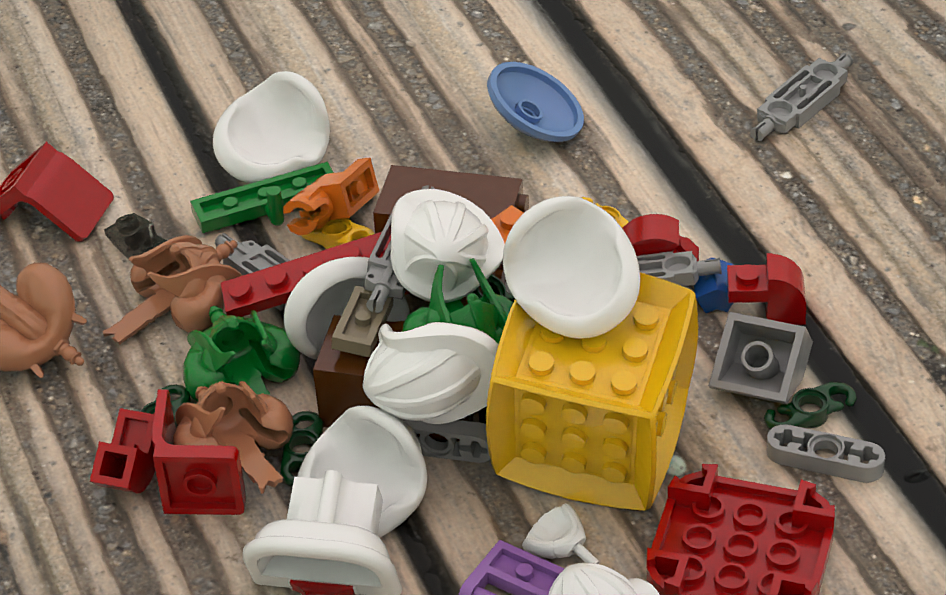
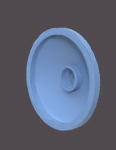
M520 62L501 63L490 73L487 80L490 99L498 113L519 132L541 141L563 142L576 137L582 129L584 114L579 102L564 84L549 73L535 66Z

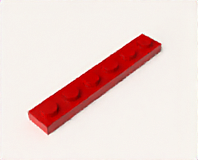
M382 232L221 282L227 316L244 317L250 315L252 310L260 312L287 303L297 283L319 265L345 257L369 258ZM391 235L379 258L383 257L391 241Z

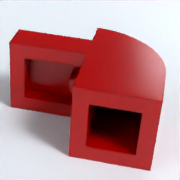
M663 214L643 215L631 220L622 228L628 236L636 256L671 251L673 253L692 251L697 261H699V247L689 238L679 235V220Z
M766 253V265H727L728 303L765 302L766 319L794 325L806 324L804 276L802 270L794 261L782 255Z
M119 409L112 442L99 441L90 482L97 486L133 493H141L148 487L155 473L152 440L154 414Z

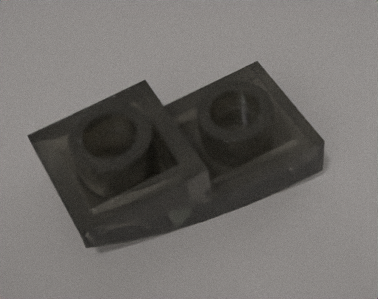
M135 213L121 216L116 220V223L104 229L107 238L128 259L131 256L141 255L167 241L157 235L153 222Z

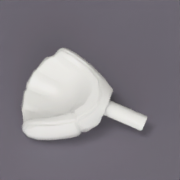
M567 503L561 507H554L542 515L537 523L533 525L522 544L526 552L542 558H564L576 553L585 563H600L583 546V543L586 541L583 525L576 511Z

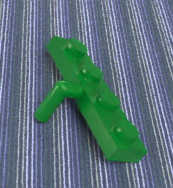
M324 162L190 201L192 213L202 233L219 230L223 227L247 220H254L265 215L268 216L273 225L280 226L284 222L283 206L320 176L334 172L329 163Z

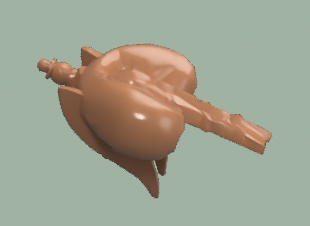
M184 235L172 238L141 255L129 257V261L133 264L130 271L131 283L136 292L147 299L134 310L127 313L119 322L104 330V337L114 335L112 339L120 345L170 310L176 326L188 333L192 330L203 331L213 324L209 317L211 306H217L222 308V310L225 309L221 282L242 276L235 268L220 263L230 253H234V248L238 245L235 240L225 241L224 244L218 245L215 249L212 246L202 244L201 240L194 236Z
M34 262L29 264L17 277V295L12 294L0 285V371L16 372L32 369L37 376L43 378L44 371L41 365L60 355L64 360L70 361L71 365L77 364L82 366L84 364L81 352H77L75 347L69 345V337L74 323L84 325L87 323V320L76 314L72 287L66 276L59 269L47 263Z
M220 381L210 385L209 388L205 386L198 387L195 396L199 402L196 404L183 403L179 406L175 414V421L178 426L173 435V445L234 446L239 450L242 469L253 483H257L261 494L265 492L267 485L276 487L278 483H282L283 477L264 458L265 454L257 447L259 445L267 450H276L289 442L294 428L293 417L286 404L281 400L264 393L260 395L255 394L244 381H240L238 386Z

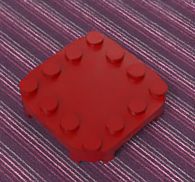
M702 464V471L687 474L681 479L674 475L668 485V498L651 548L647 547V582L652 584L660 595H819L833 542L835 505H830L828 500L816 492V484L802 479L798 490L718 476V464Z

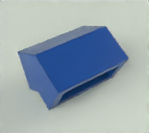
M720 260L722 274L699 276L697 283L694 285L696 300L705 313L716 309L728 312L733 303H728L727 265H733L732 263Z

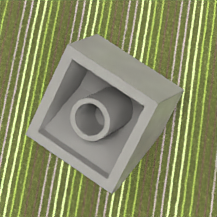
M729 312L709 381V388L787 404L803 380L813 344L807 328Z

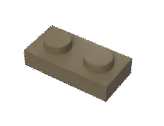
M355 286L332 335L331 349L370 357L378 342L380 327L386 323L393 308L394 297H388L383 310L380 313H375L376 306L373 312L366 306L372 291L366 290L361 286Z

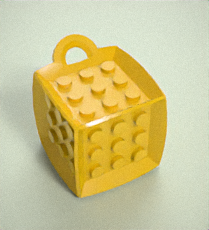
M640 272L639 295L628 316L616 327L602 335L581 339L566 337L543 327L531 318L514 300L497 348L487 397L486 436L489 456L495 474L518 484L575 501L631 510L646 511L650 509L661 488L675 451L694 370L698 343V309L696 294L693 290Z

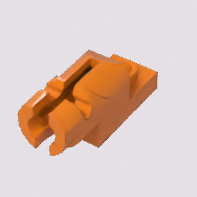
M371 158L357 159L343 172L320 176L283 206V214L291 213L296 208H302L299 211L300 217L294 218L287 224L290 232L297 235H307L314 230L321 229L330 220L350 218L379 192V187Z

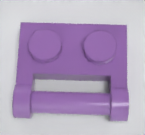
M499 540L465 580L459 595H496L484 589L487 584H491L512 595H548L553 582L564 568Z

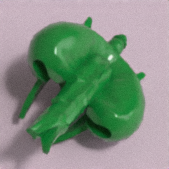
M472 258L469 261L481 286L483 296L478 299L475 293H470L467 295L468 304L466 306H463L460 300L445 303L442 292L444 265H438L432 284L429 307H420L409 314L404 321L402 332L433 322H444L478 329L489 335L499 344L513 302L493 292L477 262Z
M211 306L209 317L213 326L204 332L192 330L187 336V341L191 348L184 361L183 380L187 392L197 402L199 401L195 393L198 387L205 386L209 388L210 385L220 381L236 384L237 386L240 381H244L255 394L260 395L264 393L269 395L270 392L266 389L261 375L267 380L280 383L291 379L299 369L300 352L291 344L285 330L260 321L255 310L251 311V318H244L233 315L227 316L222 308Z

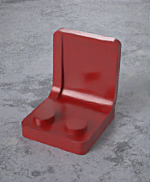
M46 141L17 165L0 184V218L5 220L16 209L18 202H26L35 207L75 241L81 242L89 236L113 201L114 195L73 159L57 151Z
M158 389L152 440L154 446L153 460L164 514H243L246 504V491L239 450L234 446L173 445L176 425L169 389Z

